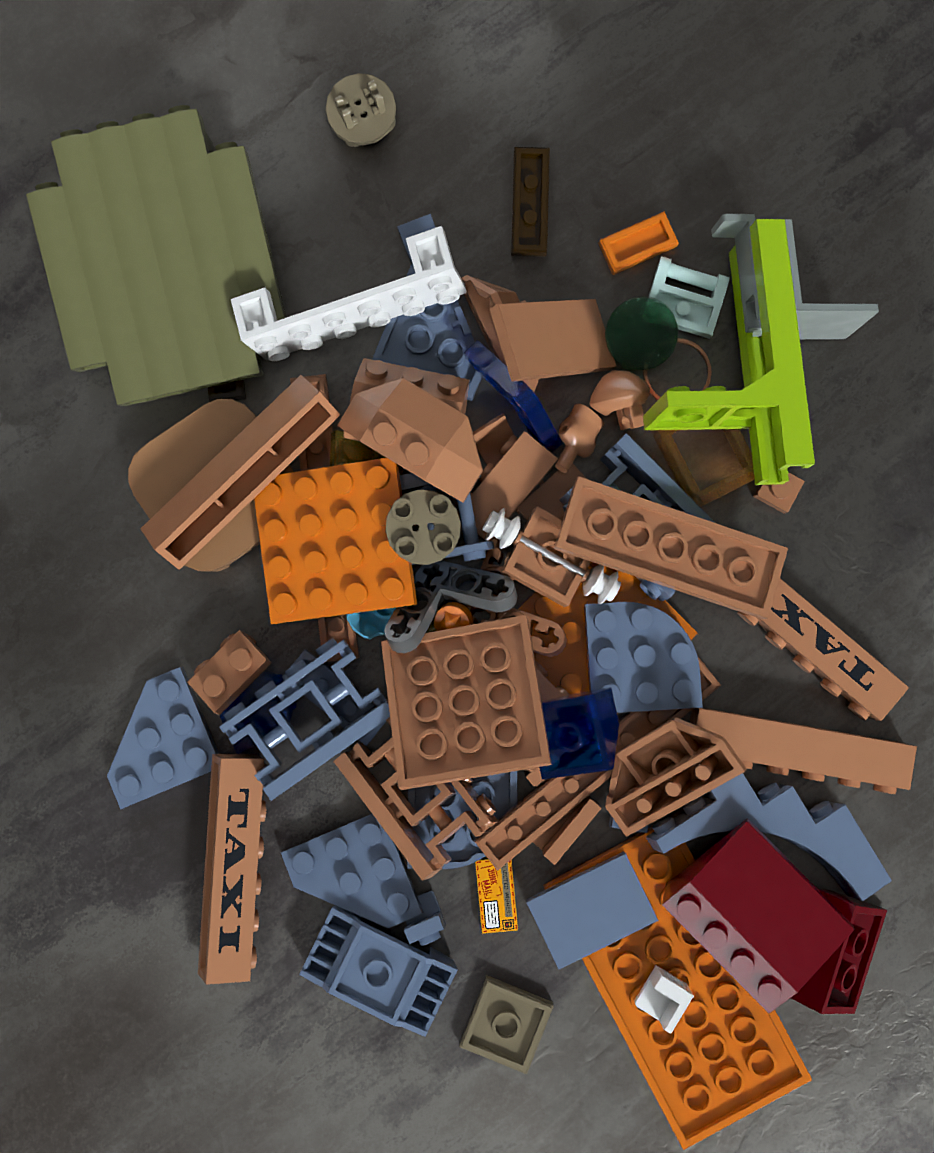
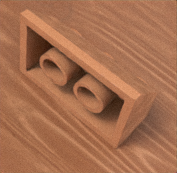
M363 358L354 380L350 403L356 393L405 378L465 415L470 379ZM344 431V438L357 440Z

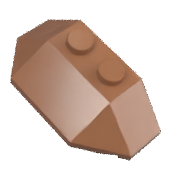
M466 275L461 278L467 290L464 296L522 415L528 412L539 379L511 381L490 308L497 304L524 303L526 301L520 302L514 291Z
M405 378L356 393L337 425L368 447L463 503L483 471L469 417Z
M675 717L617 752L605 807L627 837L744 773L747 768L724 736Z

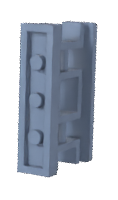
M627 433L600 459L612 471L601 484L620 490L613 482L626 470L640 484L632 495L714 522ZM573 487L560 499L564 504V512L566 511ZM636 577L641 582L640 588L654 600L658 598L662 602L671 598L675 593L674 589Z
M334 638L330 639L315 650L319 655L309 664H306L303 659L285 671L289 677L276 686L272 680L256 691L254 694L258 700L248 707H245L241 702L223 714L227 721L220 726V729L223 733L226 732L230 742L235 744L249 734L269 762L268 765L256 772L254 776L264 786L263 790L271 801L390 717L388 700L377 687L362 697L342 669L357 657L345 639L339 643ZM338 652L340 653L342 659L331 666L341 681L339 684L326 693H323L314 679L302 687L298 684V680ZM308 691H311L331 720L302 740L282 710ZM349 694L360 709L372 701L376 704V706L334 735L332 729L343 722L333 707L334 704ZM274 697H279L281 701L269 710L279 724L278 727L265 736L261 734L253 721L241 730L236 725L238 722ZM286 738H289L299 753L311 744L315 749L277 776H272L271 772L282 764L273 751V747Z

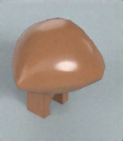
M612 370L604 375L595 386L590 396L589 404L592 409L605 416L616 411L620 430L644 426L642 404L648 399L650 388L643 379L629 371Z

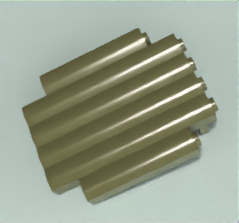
M188 105L172 107L168 110L169 114L161 117H155L152 113L138 114L132 118L133 122L125 125H119L115 121L102 122L96 125L97 130L89 133H83L79 129L61 132V138L55 139L51 143L62 186H58L56 182H45L36 185V191L26 194L70 369L83 372L108 366L116 402L120 406L134 405L211 386L263 376L259 354L241 341L231 299L265 287L271 294L277 321L287 318L249 155L245 147L237 146L236 142L218 144L215 146L216 151H214L213 143L205 131L202 116L197 109H191Z

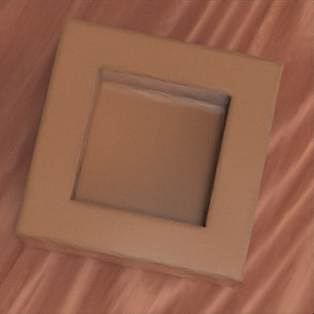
M788 472L789 481L780 485H759L753 497L785 514L789 512L805 481Z

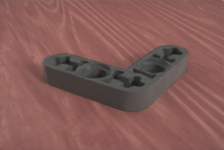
M445 561L422 565L414 576L417 601H427L428 605L420 611L410 610L412 605L396 607L385 626V637L390 648L397 653H407L416 649L444 600L492 612L508 611L515 606L518 600L514 581L505 575ZM465 581L476 582V585L470 590L461 591L458 589L460 584Z

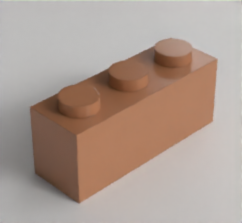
M525 431L519 438L514 434L509 438L500 450L504 454L502 459L496 466L490 462L484 468L481 477L478 478L481 484L473 493L470 492L478 537L483 542L486 541L487 532L483 531L482 528L491 512L499 513L502 508H505V517L510 519L520 504L526 500L558 460L556 456Z

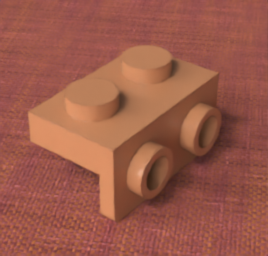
M240 630L236 634H231L225 638L220 645V650L211 659L205 660L198 665L194 671L195 675L187 682L209 708L219 715L272 663L255 645L256 641L254 638Z

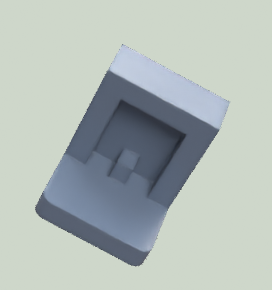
M433 891L417 896L423 913L406 920L407 926L404 932L409 944L419 940L420 945L424 946L441 938L439 931L444 930L447 923Z

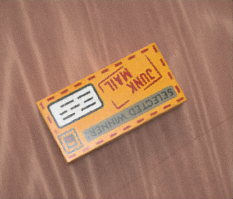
M483 857L475 862L482 934L517 931L512 859L497 871L489 859Z

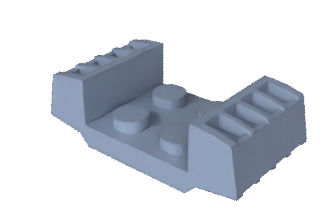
M336 905L333 906L299 975L319 985L327 993L393 1026L403 1027L426 1037L458 971L454 960L430 947L428 953H425L360 921L361 916Z

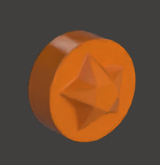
M458 602L444 604L434 617L436 631L472 625L473 623L470 610Z

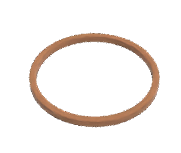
M680 338L669 339L654 347L647 356L643 369L644 381L648 384L652 396L657 400L661 397L655 393L649 383L647 376L648 363L656 350L669 343L688 344L699 351L706 362L708 373L703 390L708 388L710 384L712 370L709 358L704 350L692 341Z

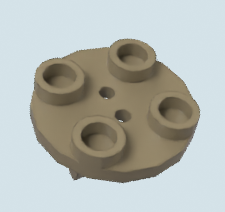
M358 73L346 76L333 86L327 96L326 114L329 125L335 134L350 147L376 143L393 130L395 126L397 108L393 92L384 81L373 75ZM357 101L361 102L360 105H356L355 103ZM362 114H367V117L365 118L361 116Z
M419 489L404 494L394 502L386 518L385 532L389 545L399 557L412 564L428 565L441 561L454 550L460 537L461 522L457 509L452 505L448 497L435 491ZM428 523L434 525L433 530L427 528ZM413 525L419 526L417 532L412 530Z

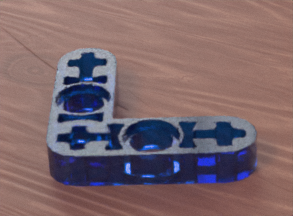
M478 340L463 352L471 366L513 406L531 437L551 453L563 444L540 400L523 381L512 382L507 366Z

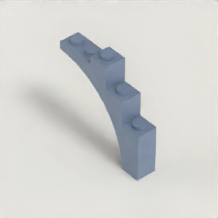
M743 773L705 793L704 799L698 797L683 806L684 812L674 819L669 816L660 820L652 827L654 832L646 836L653 850L664 854L676 846L697 837L716 832L732 831L748 818L761 832L780 837L811 855L837 881L846 896L864 901L892 881L845 804L823 801L812 807L808 812L793 786L771 783L758 791L759 797H757Z

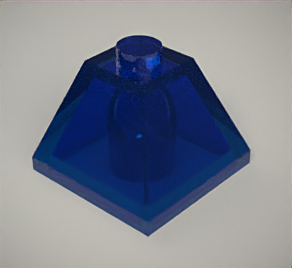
M611 687L541 701L552 765L539 767L542 779L614 769L619 720Z

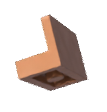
M588 795L535 839L533 843L542 850L543 856L555 865L602 807Z

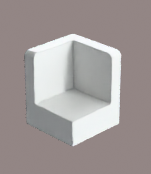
M656 965L634 1002L638 1008L659 1020L663 1029L671 1034L694 995L686 983Z

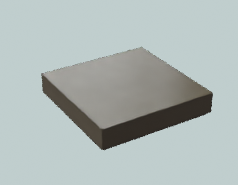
M486 975L460 1039L459 1047L527 1074L554 1007L553 1002Z

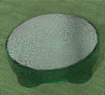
M649 296L630 298L618 305L612 312L606 325V344L614 359L625 369H652L665 362L674 352L678 339L677 320L671 309L656 298Z

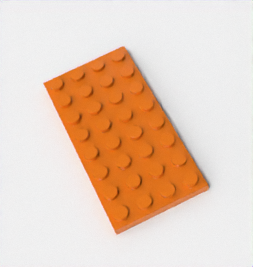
M650 827L647 833H639L543 886L546 890L623 851L626 853L659 921L582 958L681 1147L685 1150L808 1083L812 1078L776 1011L773 1010L771 1013H768L662 905L666 884L695 860L686 843H682L664 854L653 850L646 839V836L654 832L653 828ZM656 965L686 983L694 995L671 1034L663 1029L659 1020L638 1008L634 1002Z

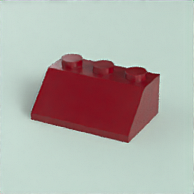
M818 889L853 924L855 930L791 999L820 1014H855L887 910L834 891Z

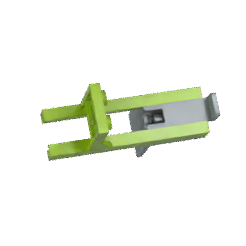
M723 214L713 226L711 232L713 238H735V246L729 252L744 389L726 391L724 386H712L703 391H690V388L686 386L670 388L644 414V430L749 429L755 485H780L789 481L788 467L801 466V468H809L815 464L800 339H846L879 312L878 304L802 303L792 219L755 220V214Z

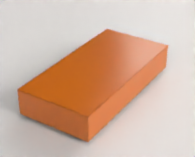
M664 211L602 238L598 244L612 275H615L676 248L679 242Z

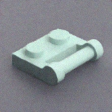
M661 256L642 318L710 339L713 336L730 277L721 274L717 277L673 264L671 263L672 259ZM666 277L712 291V296L710 298L665 284Z

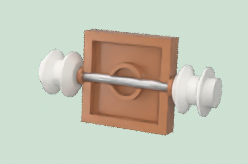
M537 506L533 509L521 531L519 516L512 520L505 517V508H502L499 513L491 512L482 528L483 531L487 532L485 540L488 541L493 536L500 540V549L511 544L515 545L501 570L502 573L563 607L569 606L580 582L583 583L584 596L594 592L598 595V604H602L605 600L612 601L621 586V582L617 581L618 572L608 576L604 573V566L600 564L590 570L588 566L591 561L554 549L563 520Z

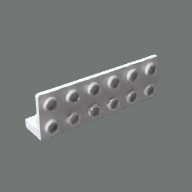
M439 226L406 238L415 274L277 321L271 294L265 287L231 299L241 341L265 360L280 361L289 357L291 352L300 349L313 350L319 348L326 340L335 337L338 339L349 338L357 333L356 330L368 326L374 328L384 326L394 317L403 314L405 316H413L423 312L427 306L436 303L449 304L459 299L460 295L467 293V290L454 266L443 227Z

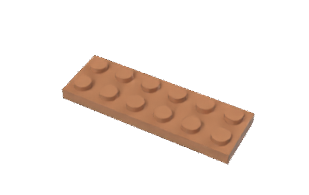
M579 476L575 479L554 546L555 550L760 619H767L769 617L788 551L787 547Z

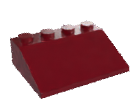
M748 818L670 880L665 886L662 905L768 1013H771L798 993L855 930L853 924Z

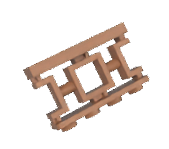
M389 717L388 719H386V721L391 726V721ZM390 738L373 754L366 745L357 743L350 752L342 753L333 761L422 881L432 878L445 864L452 860L441 844L466 824L475 837H478L498 822L494 816L497 810L493 803L483 793L479 796L470 785L473 782V778L453 781L451 783L479 820L476 819L470 810L463 812L454 821L451 820L441 807L442 804L456 794V791L449 782L436 784L441 792L416 812L397 787L398 779L393 738ZM386 758L396 772L380 785L368 768H374ZM430 816L441 832L424 844L411 826L419 825Z

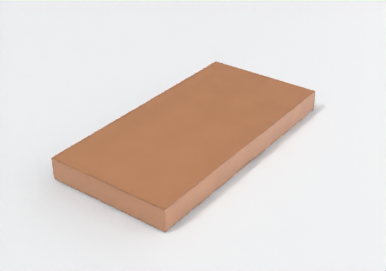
M596 299L504 303L490 308L492 320L512 382L601 372L617 367Z

